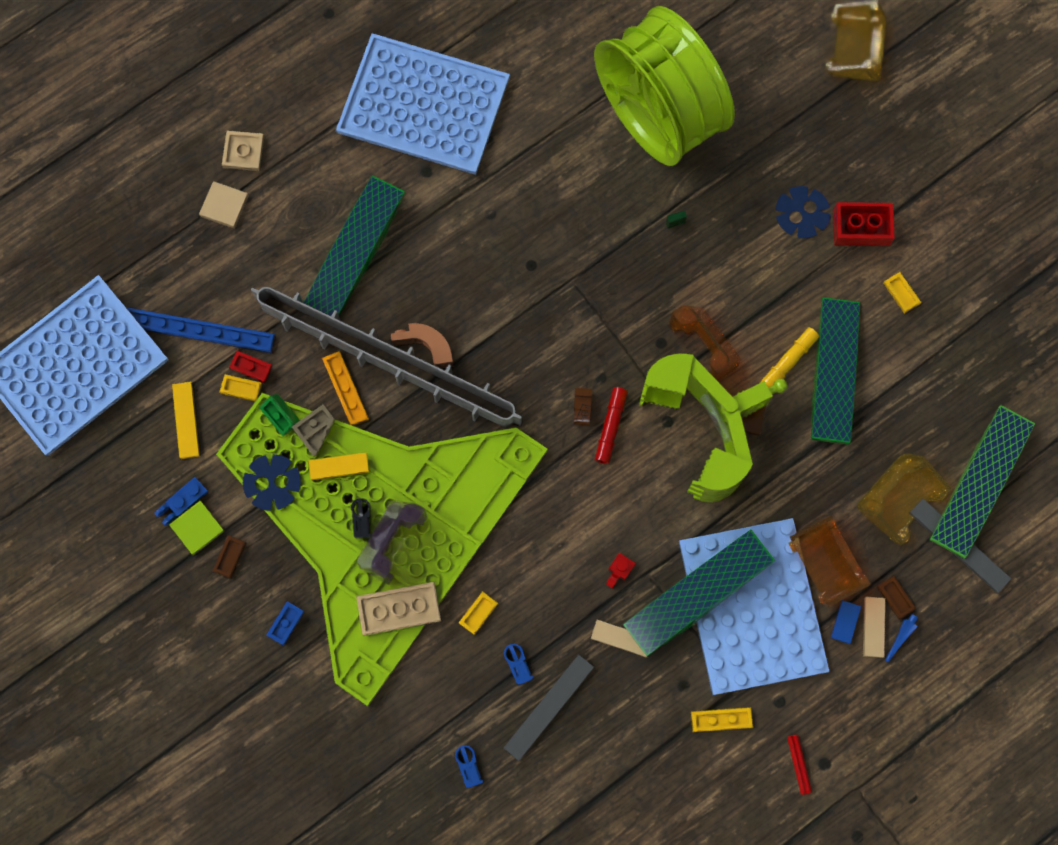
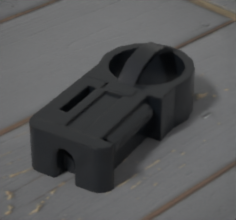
M358 498L351 504L354 537L357 540L362 538L369 539L372 537V534H369L371 506L366 499ZM362 502H365L368 506V511L364 515ZM357 503L359 515H357L354 511V507Z

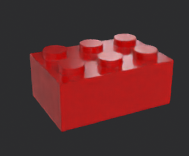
M837 202L833 209L834 245L890 246L895 239L893 203Z

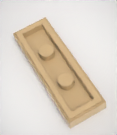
M865 597L863 657L884 658L885 598Z
M600 620L596 621L591 636L592 640L647 658L627 629Z

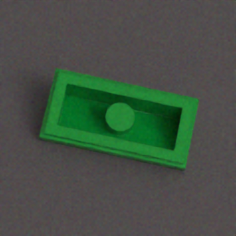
M278 394L270 395L259 407L282 436L292 431V426L300 421Z

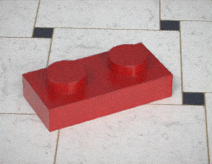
M236 351L229 366L231 370L263 383L266 382L273 367L272 364L240 351Z

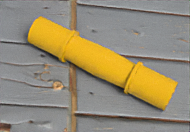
M808 327L794 341V345L782 356L775 367L772 366L771 370L759 383L765 381L766 385L770 387L777 379H785V375L820 337L814 329Z

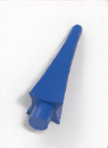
M911 614L908 620H903L895 642L885 659L886 662L891 660L900 646L918 627L915 625L918 620L917 616Z

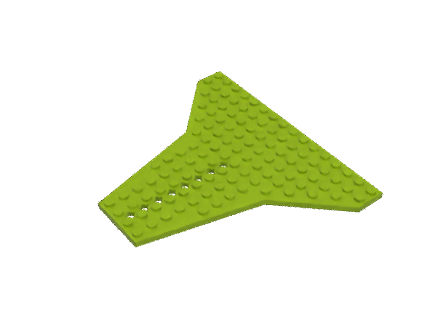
M262 393L216 455L242 485L245 473L256 475L249 468V465L266 455L269 465H271L273 454L282 456L283 452H290L291 458L289 460H291V464L286 471L295 467L299 469L297 464L306 463V470L299 472L301 479L299 492L287 490L295 499L288 506L279 510L273 500L271 510L264 511L318 573L335 683L369 706L425 625L363 636L356 596L434 582L439 606L548 449L518 428L408 447L335 420L317 456L313 457L294 430L282 436L260 410L259 407L270 397V395ZM284 401L299 420L313 412ZM257 430L260 431V432H259L260 437H259L258 439H257V438H255L254 440L251 439V438H252V435H251V432H252V431H253V432H257ZM274 441L275 448L267 450L268 446L266 443ZM367 453L369 473L327 478L317 482L311 481L309 460ZM278 475L275 478V485L278 488L287 486L288 478L285 475ZM259 477L255 482V486L259 490H265L269 486V481L265 477ZM337 484V492L329 493L330 489L328 486ZM345 495H353V501L358 498H364L370 503L369 534H372L371 538L355 539L351 511L352 503L345 504ZM362 502V507H365L367 504ZM358 503L354 507L357 515H359Z

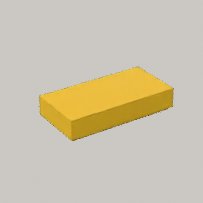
M900 272L884 281L883 284L904 314L921 303Z
M225 374L220 394L256 402L260 395L262 383Z
M482 591L459 624L475 635L498 603Z

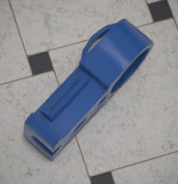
M518 644L508 645L504 650V658L508 662L517 685L531 681L533 676L530 677L531 673L526 664L523 649ZM513 647L518 648L521 652L519 660ZM508 649H510L514 661H510L507 658Z
M466 745L459 747L456 750L455 759L458 762L465 786L470 788L481 784L483 780H480L481 776L477 764H474L477 763L474 750ZM465 748H469L472 752V760L470 762ZM460 750L466 764L462 763L458 758Z

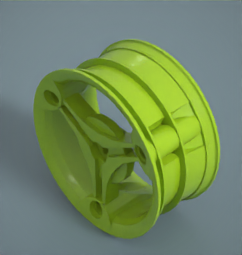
M663 6L653 7L637 27L631 26L624 31L621 40H604L596 45L594 51L595 66L609 102L623 125L638 144L662 164L668 166L676 165L685 153L700 145L715 133L724 132L733 125L735 116L733 99L721 68L697 32L671 9Z

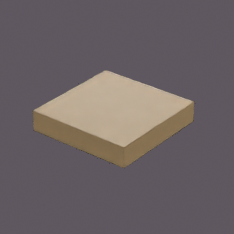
M227 131L222 167L260 171L264 135Z
M213 181L199 215L200 217L235 229L249 195L246 192Z

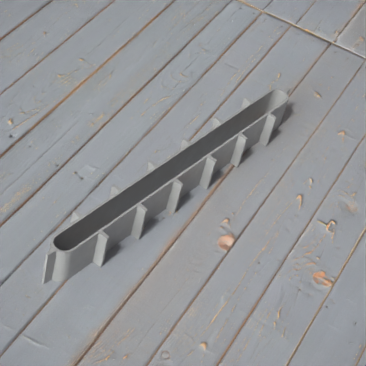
M263 287L260 290L251 288V292L255 299L258 300L263 311L281 320L285 331L288 332L290 327L294 326L319 338L323 349L328 344H331L356 356L360 367H363L367 361L394 374L398 385L404 379L434 393L435 403H438L442 397L471 411L473 421H476L480 415L503 427H509L513 423L521 426L522 417L515 413L514 405L490 393L489 383L486 384L484 389L452 375L451 365H448L444 371L415 357L413 347H410L406 353L377 339L375 329L366 334L341 322L336 310L329 316L304 304L298 292L294 298H291L270 287ZM268 298L276 299L510 411L512 415L508 418L496 415L285 314L264 302Z

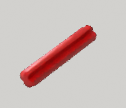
M788 736L787 739L800 793L802 795L810 794L812 789L799 736Z

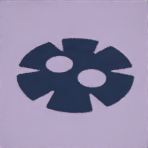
M798 186L789 189L793 199L785 194L780 196L775 210L786 213L776 216L785 232L792 235L798 227V238H810L817 235L813 225L822 231L826 228L830 220V214L820 211L830 208L827 199L819 191L814 189L808 197V187ZM805 202H815L817 206L816 211L813 213L806 212L804 210ZM793 211L800 212L802 215L801 222H791L789 219L790 213Z
M273 454L271 465H269L268 459L264 455L249 465V468L256 475L244 474L243 489L247 498L258 493L252 502L254 506L270 511L272 501L274 500L279 510L288 506L295 499L287 490L299 492L301 479L297 467L286 471L291 464V460L284 456ZM278 475H285L288 478L286 487L278 488L275 485V478ZM259 477L268 479L269 486L267 489L259 490L256 488L255 482Z

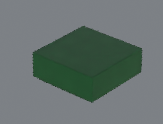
M681 211L668 215L666 219L667 228L686 223V212Z

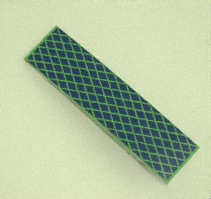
M1002 405L998 407L991 423L987 426L980 442L977 444L930 541L963 559L967 557L1035 425L1034 422Z

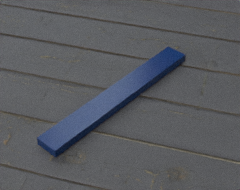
M127 307V310L145 331L272 353L275 334Z

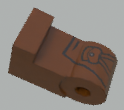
M575 388L574 425L589 426L593 389Z

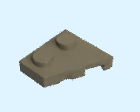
M321 405L293 425L292 428L313 457H316L335 419L326 407Z

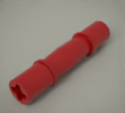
M613 388L610 402L607 406L608 412L603 425L601 439L598 440L599 444L594 461L601 464L610 463L613 447L615 446L614 440L628 391L623 388Z

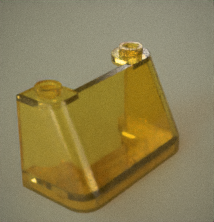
M878 0L835 4L834 12L831 15L832 22L837 27L834 57H830L829 61L826 62V71L831 76L879 81L881 78L886 33V16Z
M905 453L896 459L857 504V509L896 544L902 545L910 538L911 531L908 525L914 520L909 512L921 499L928 503L930 500L942 501L951 490V487L924 456Z

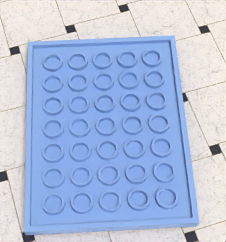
M372 33L336 132L476 175L509 82L510 74Z
M98 275L0 351V399L41 451L48 457L169 359Z
M793 518L679 540L686 576L750 529L776 560L697 621L712 695L829 672Z

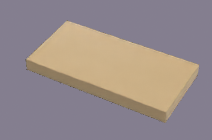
M434 582L356 596L363 636L441 622Z

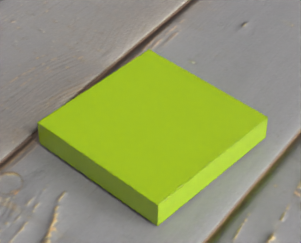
M201 501L169 524L192 555H195L224 532Z

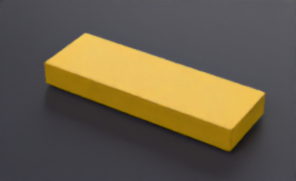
M367 453L309 460L311 481L369 473Z
M751 707L691 712L693 732L753 728Z

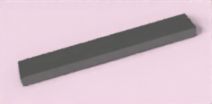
M921 499L909 512L931 534H933L942 516L924 499ZM974 544L965 559L954 554L996 593H999L1011 580L1004 571Z
M578 655L505 745L504 749L519 761L594 667Z

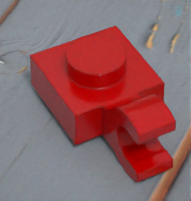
M619 553L608 569L612 572V575L606 582V585L613 588L619 577L625 580L634 567L635 562Z

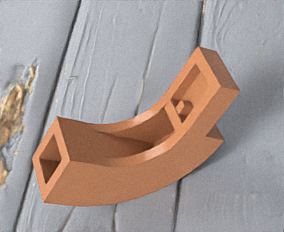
M411 323L409 324V331L397 330L391 334L393 346L411 343L422 344L432 353L434 366L440 369L447 368L448 365L453 367L449 344L442 334L434 328L424 324Z

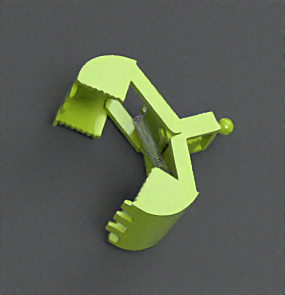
M673 354L658 360L649 369L639 406L642 407L645 401L646 403L650 402V404L654 403L655 405L659 404L660 406L664 405V407L668 406L669 408L679 409L682 395L685 396L687 389L709 412L708 414H710L713 422H716L719 425L718 427H720L719 433L722 437L725 451L718 448L711 451L712 454L709 456L710 459L705 462L706 465L700 475L701 478L698 481L693 480L687 492L693 494V498L697 500L717 502L730 496L740 486L753 465L742 418L767 406L773 397L772 394L776 392L783 393L787 390L788 385L784 379H777L770 387L763 381L745 391L743 390L741 393L738 392L737 395L732 397L694 355Z

